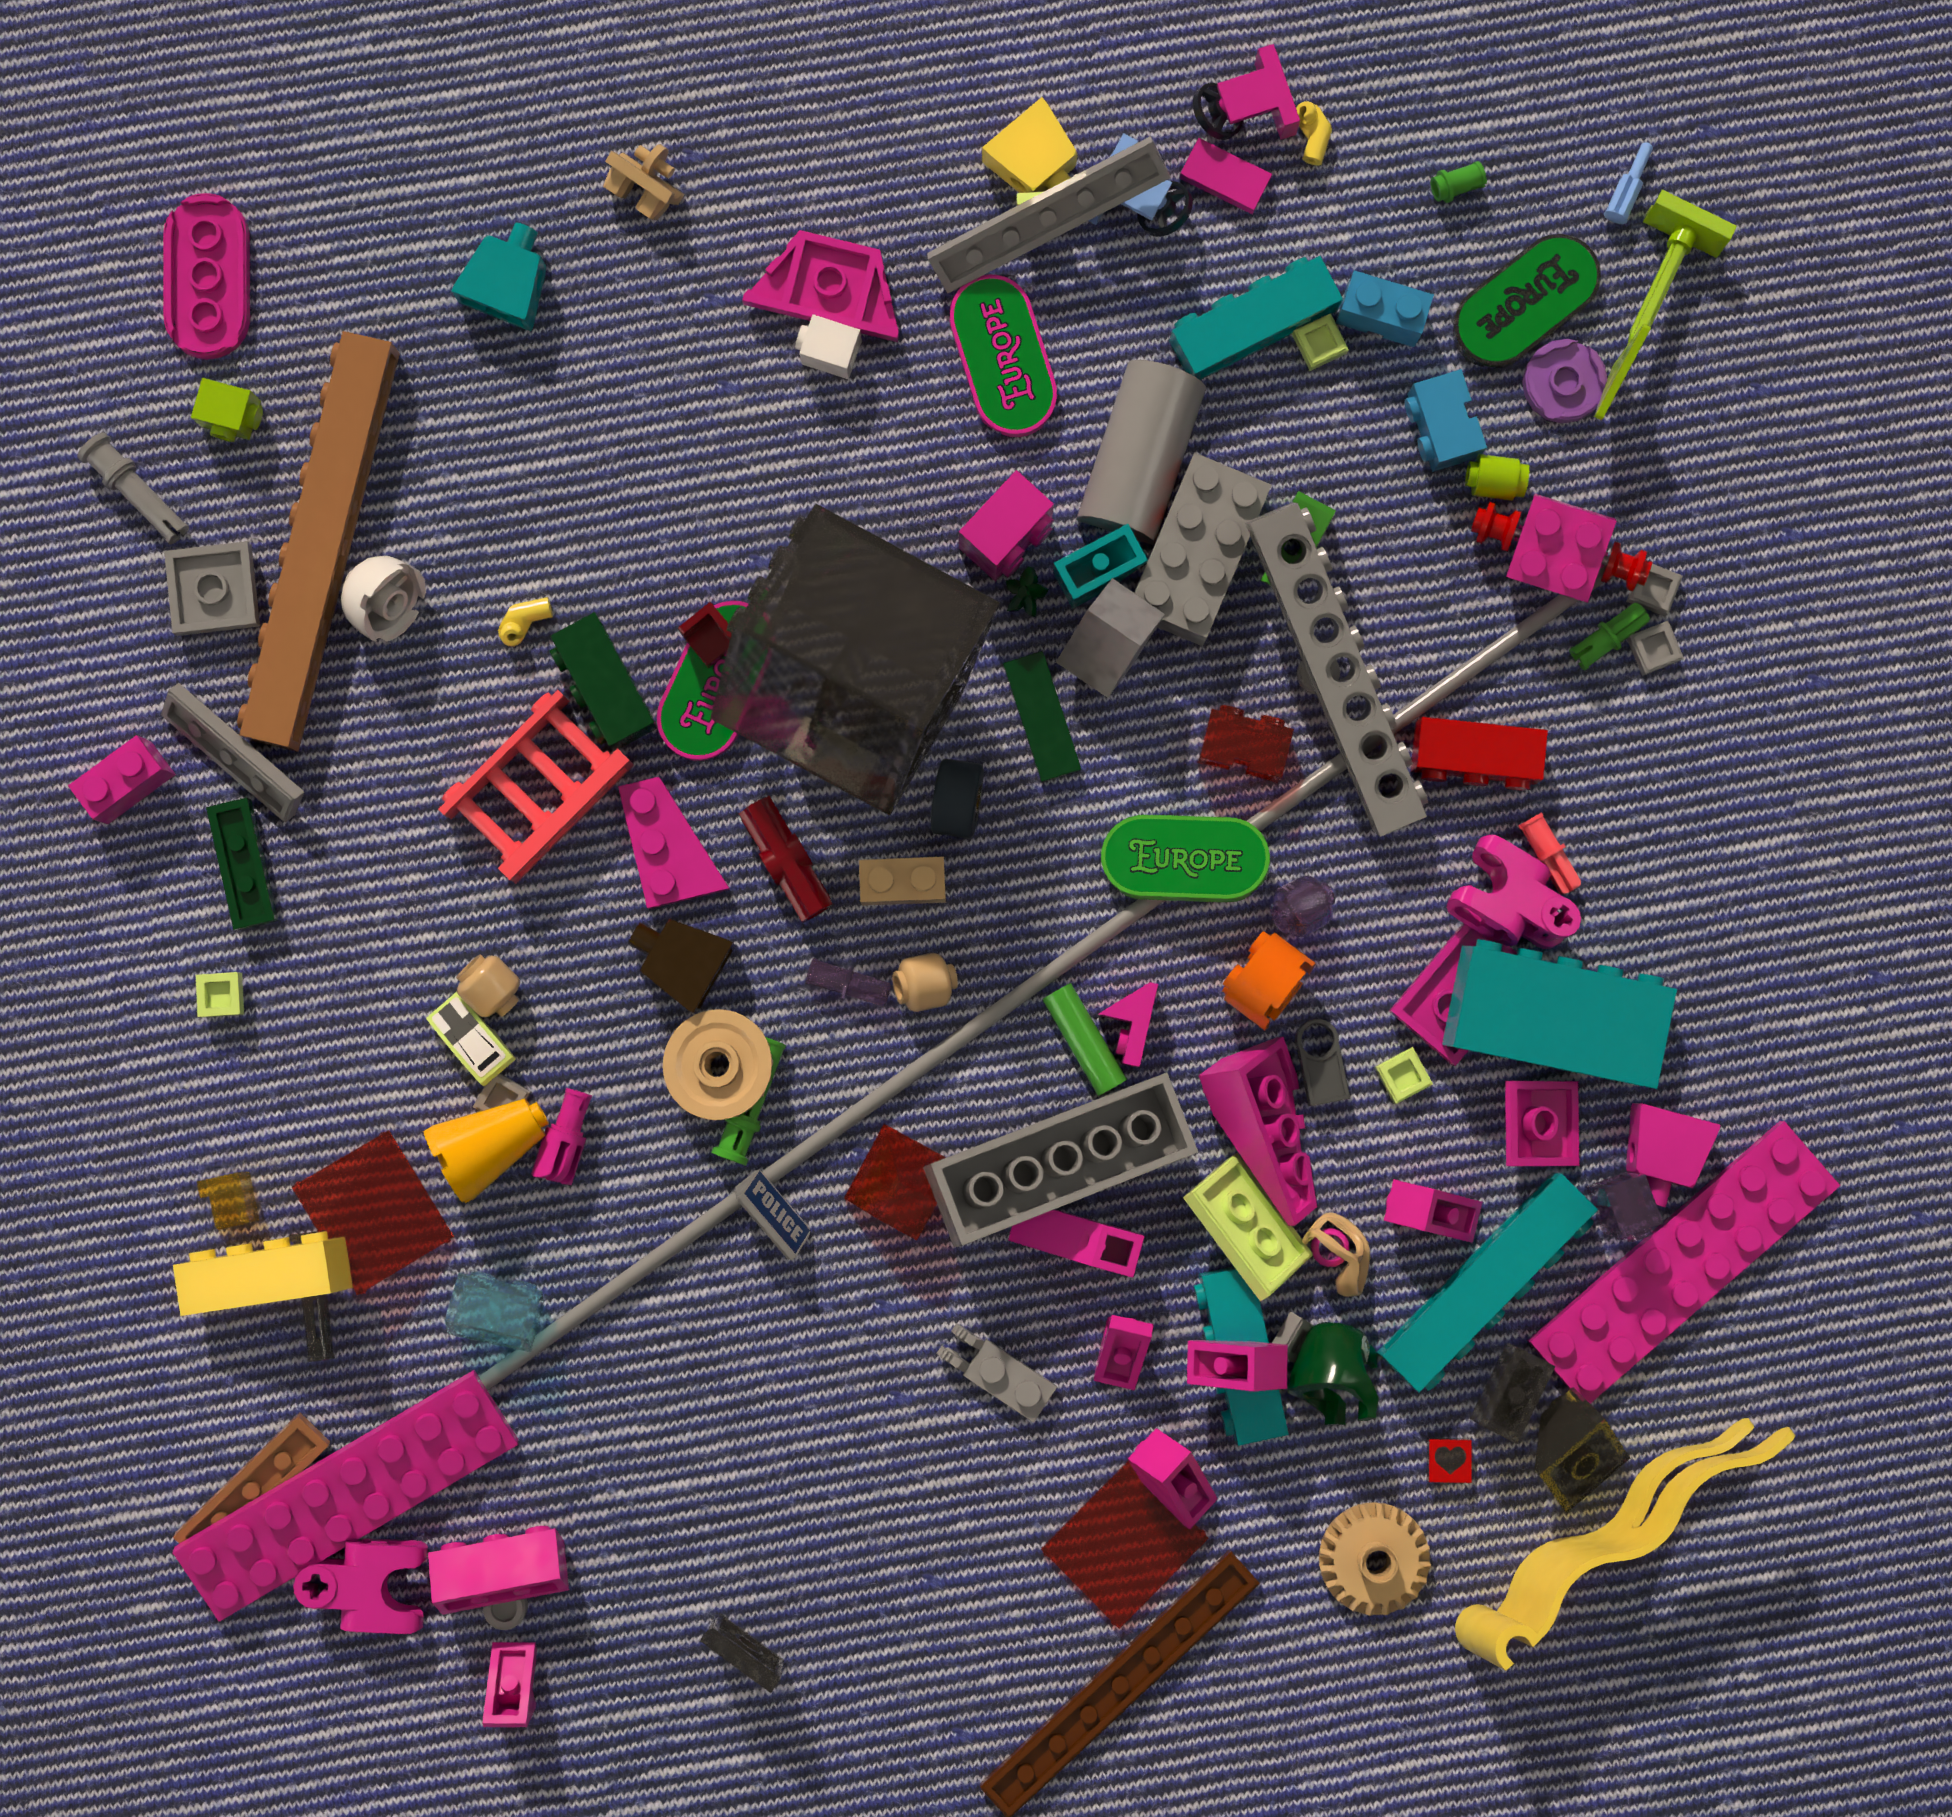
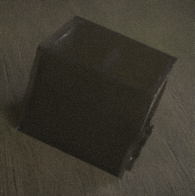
M815 504L807 517L800 515L795 521L788 538L791 541L785 548L780 545L775 551L768 566L771 570L766 578L759 576L749 592L748 599L750 603L746 609L738 607L729 621L727 631L731 632L732 635L710 719L890 816L964 694L1000 602L828 509Z

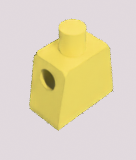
M1041 97L982 147V162L1019 193L1044 192L1071 178L1068 173L1076 166L1077 152L1049 105Z

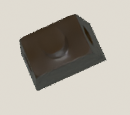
M671 919L667 921L661 933L640 922L628 942V945L648 955L640 971L694 1014H698L736 947V944L725 938Z

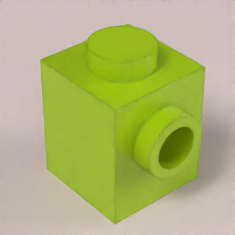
M202 378L191 418L202 428L211 430L210 435L228 442H235L236 437L250 440L253 429L257 430L260 426L263 408L260 405L261 400L251 390Z

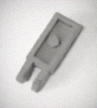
M956 1323L951 1332L963 1343H968L978 1349V1352L970 1363L949 1347L941 1346L936 1354L955 1368L964 1372V1377L1034 1423L1056 1390L1057 1385L987 1338L984 1341Z

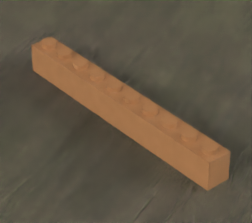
M343 331L340 343L335 342L330 355V365L333 367L330 382L324 383L320 394V406L323 407L319 422L313 424L310 433V446L313 447L309 462L303 464L300 472L299 484L303 487L299 503L294 502L289 515V525L292 527L289 543H283L279 554V566L282 567L279 582L273 583L269 593L268 604L269 607H272L268 623H263L258 636V646L261 647L258 664L254 663L251 666L248 675V687L251 688L248 703L241 706L238 714L237 726L241 728L239 735L250 741L299 752L400 355L392 342Z

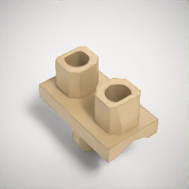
M658 144L650 152L642 145L638 146L634 156L643 161V165L623 152L619 155L611 151L605 161L612 167L603 185L604 188L616 196L626 199L634 184L637 183L645 191L635 208L652 220H658L670 204L679 205L685 194L656 175L659 172L669 179L675 171L674 167L665 162L668 156V149Z

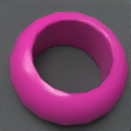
M1324 1228L1321 1230L1328 1235L1336 1236L1340 1240L1341 1246L1350 1251L1349 1241L1343 1232L1335 1228ZM1316 1237L1312 1239L1311 1252L1314 1259L1320 1265L1336 1267L1345 1261L1339 1256L1330 1260L1323 1258L1319 1252L1320 1241Z

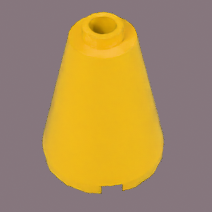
M524 1098L432 1125L423 1132L431 1153L434 1157H438L443 1167L441 1171L460 1201L467 1203L474 1200L546 1136L543 1127L548 1125L549 1122L538 1102L530 1105Z

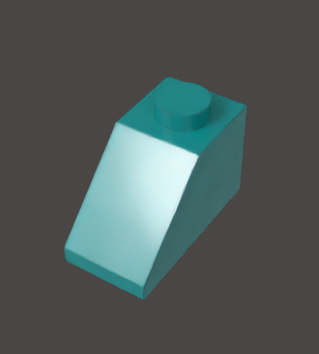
M1126 524L1054 562L1053 574L1073 609L1100 595L1112 578L1117 582L1122 581L1146 564L1148 559L1129 524Z

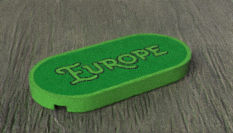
M1136 815L1122 820L1107 834L1101 850V862L1104 873L1111 884L1130 898L1227 903L1247 898L1263 884L1270 869V853L1262 833L1255 826L1242 819L1231 817Z

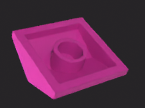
M1505 1081L1506 1166H1579L1578 1081Z

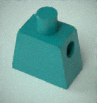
M516 222L507 242L490 235L484 237L451 290L460 304L532 331L546 274V265L542 257L531 252L538 232L527 225Z

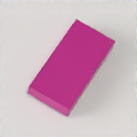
M1198 138L1180 173L1179 179L1253 215L1272 174Z

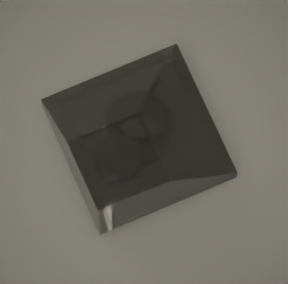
M1574 1387L1564 1395L1555 1398L1549 1405V1408L1541 1414L1534 1468L1559 1506L1567 1514L1631 1459L1606 1419Z

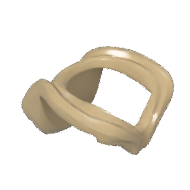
M1332 1212L1325 1213L1306 1232L1302 1243L1306 1245L1316 1237L1331 1252L1347 1261L1348 1264L1335 1279L1337 1293L1344 1297L1360 1296L1366 1283L1370 1264V1247L1367 1239L1345 1217ZM1329 1221L1352 1239L1356 1246L1355 1254L1346 1250L1335 1239L1320 1230L1325 1222Z

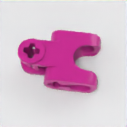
M1486 835L1479 839L1472 858L1473 862L1489 875L1492 881V893L1481 891L1471 885L1452 892L1447 903V910L1452 916L1492 941L1505 946L1517 945L1522 936L1539 948L1551 949L1579 929L1581 915L1577 906L1570 899L1545 886L1551 872L1544 863L1497 835Z
M360 1538L355 1542L346 1541L345 1559L326 1558L318 1564L305 1567L299 1572L293 1585L294 1595L302 1605L308 1608L340 1609V1629L344 1631L412 1634L423 1628V1611L417 1605L402 1604L392 1598L388 1591L387 1581L389 1574L395 1570L403 1568L415 1569L427 1559L428 1546L422 1541ZM317 1574L320 1575L321 1582L328 1583L321 1592L318 1591V1584L311 1583V1580Z

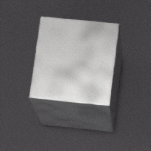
M1112 578L1086 611L1056 663L1108 698L1132 667L1165 614Z

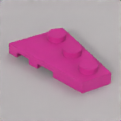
M660 777L618 786L648 909L730 890Z

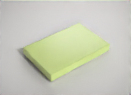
M1238 1153L1225 1160L1183 1197L1259 1301L1273 1294L1313 1256L1307 1245L1302 1243L1301 1237L1293 1226L1287 1225Z

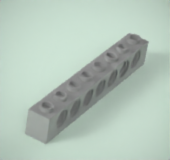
M1292 502L1246 522L1248 532L1373 832L1381 837L1427 817L1423 805L1428 803V798L1420 781L1413 782L1407 769L1408 766L1413 765L1410 754L1403 742L1397 744L1391 728L1397 726L1394 715L1387 703L1381 705L1375 690L1381 688L1379 679L1371 664L1364 665L1359 653L1360 650L1365 649L1363 640L1355 625L1349 627L1343 612L1349 609L1341 588L1339 586L1333 588L1327 572L1332 571V566L1323 547L1317 549L1310 533L1316 531V527L1307 507L1300 509L1298 503ZM1294 538L1301 544L1302 553L1297 561L1287 563L1282 558L1281 548L1287 540ZM1312 578L1317 583L1318 593L1313 600L1303 602L1297 593L1298 586L1303 580ZM1322 618H1330L1334 624L1332 636L1325 641H1318L1314 635L1315 624ZM1339 657H1346L1350 663L1348 675L1340 680L1333 679L1330 673L1332 662ZM1355 696H1362L1366 702L1364 713L1360 717L1350 718L1346 712L1347 703ZM1371 735H1379L1382 741L1380 751L1374 756H1365L1362 750L1363 742ZM1386 774H1395L1398 780L1396 789L1390 794L1382 795L1378 789L1380 779Z

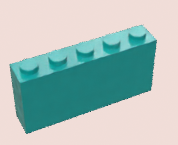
M1477 939L1476 946H1462L1442 1045L1643 1087L1658 1088L1677 989L1663 986L1664 978L1641 973L1638 974L1637 980L1623 978V969L1598 965L1597 972L1582 969L1584 961L1558 956L1557 963L1542 961L1543 952L1518 948L1516 955L1501 952V943Z

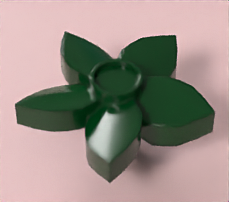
M1027 567L1022 572L1020 580H1006L1007 589L1012 594H1016L1010 601L1007 611L1015 612L1024 607L1028 615L1036 616L1037 604L1035 599L1045 597L1049 589L1041 584H1037L1038 576L1033 567Z

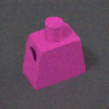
M1632 1103L1626 1170L1627 1172L1646 1177L1641 1201L1666 1208L1672 1184L1693 1188L1721 1125L1643 1103Z

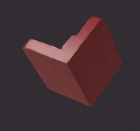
M711 602L678 627L682 637L708 669L741 643L736 632Z

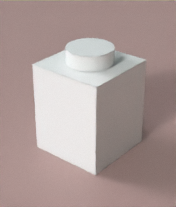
M812 314L809 326L802 325L800 328L795 349L800 350L799 354L802 365L849 379L862 342L860 329Z

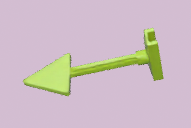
M1663 189L1659 193L1655 204L1649 208L1643 223L1670 235L1667 242L1668 250L1630 329L1628 344L1610 371L1594 417L1600 420L1604 418L1643 345L1684 255H1688L1692 247H1695L1717 258L1731 240L1737 227Z

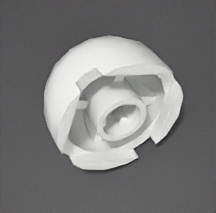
M390 556L367 558L355 566L346 576L341 595L343 612L351 625L369 639L376 642L378 638L386 642L394 640L404 633L415 621L419 611L412 610V608L416 604L418 596L422 599L425 597V579L419 570Z

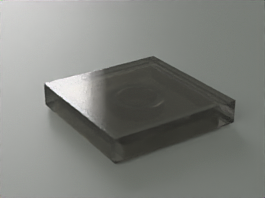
M720 1612L719 1614L716 1613L708 1624L700 1642L771 1693L781 1679L785 1660Z

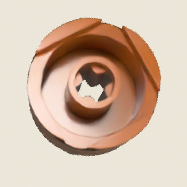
M1263 931L1248 950L1250 952L1247 958L1249 962L1244 968L1239 964L1233 968L1223 982L1224 988L1222 992L1226 994L1224 1001L1266 1031L1270 1025V1019L1267 1016L1274 1021L1278 1018L1303 985L1300 982L1306 972L1310 974L1316 963L1275 932L1270 936Z

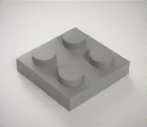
M244 541L164 551L171 625L174 635L182 636L260 626L252 544Z

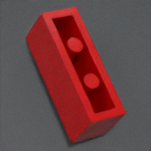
M1421 717L1415 722L1412 750L1413 765H1411L1410 772L1422 773L1421 779L1427 781L1445 782L1447 781V776L1463 777V784L1488 786L1489 780L1505 782L1506 789L1530 790L1531 784L1535 785L1544 778L1548 730Z

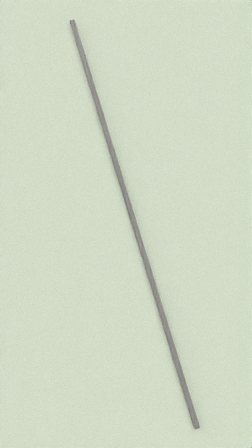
M1605 565L1603 569L1600 568L1592 591L1604 583L1601 582V577ZM1559 594L1393 714L1397 724L1396 727L1391 728L1393 735L1579 600ZM1371 735L1365 739L1362 745L1364 755H1367L1382 744L1379 735ZM1341 753L1252 816L1247 822L1255 826L1259 831H1262L1347 769ZM1136 900L762 1171L772 1184L780 1180L1165 900ZM735 1191L481 1374L479 1378L487 1391L740 1209L742 1205L736 1199Z

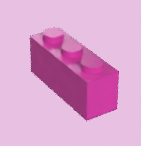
M535 1526L528 1528L525 1534L512 1537L506 1534H494L483 1538L481 1543L471 1545L463 1542H452L441 1546L439 1551L428 1553L432 1604L442 1615L569 1590L565 1544L556 1528Z

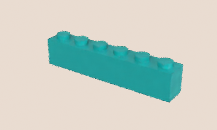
M1552 1172L1377 1351V1354L1412 1389L1419 1393L1424 1387L1428 1391L1431 1390L1445 1376L1446 1372L1443 1368L1454 1357L1457 1360L1462 1359L1474 1347L1476 1342L1472 1338L1483 1327L1489 1330L1502 1319L1505 1314L1502 1308L1514 1296L1518 1300L1523 1297L1535 1284L1532 1277L1543 1266L1549 1269L1563 1256L1565 1251L1561 1247L1572 1236L1578 1239L1591 1228L1594 1223L1591 1217L1598 1209L1562 1173Z

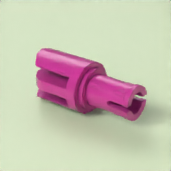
M566 1088L556 1124L552 1123L551 1127L546 1126L544 1132L546 1136L542 1138L531 1173L533 1177L546 1178L549 1181L572 1185L587 1139L583 1137L584 1133L581 1132V1128L592 1095Z

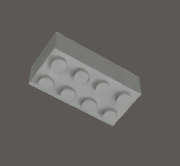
M1194 452L1134 592L1165 614L1157 628L1203 647L1250 538L1245 523L1259 516L1272 486L1271 484Z

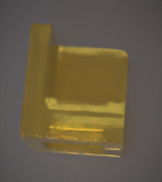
M250 1171L197 1181L200 1198L209 1197L216 1229L220 1230L260 1221Z

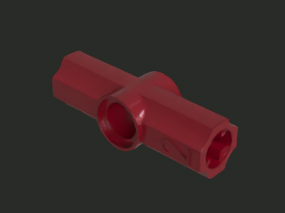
M767 796L760 799L739 813L741 821L760 849V858L776 885H781L802 923L813 919L833 906L829 894L811 867L814 864L795 833L792 834L771 797Z

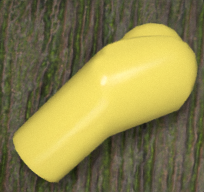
M1304 101L1296 107L1300 118L1299 127L1308 139L1302 159L1308 164L1319 166L1322 165L1332 133V127L1317 105Z
M545 597L512 605L505 614L498 629L501 641L507 646H517L524 639L532 622L552 618L553 613L549 598Z

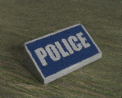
M759 1169L755 1170L735 1187L736 1199L783 1255L792 1261L809 1237L810 1228L764 1173Z

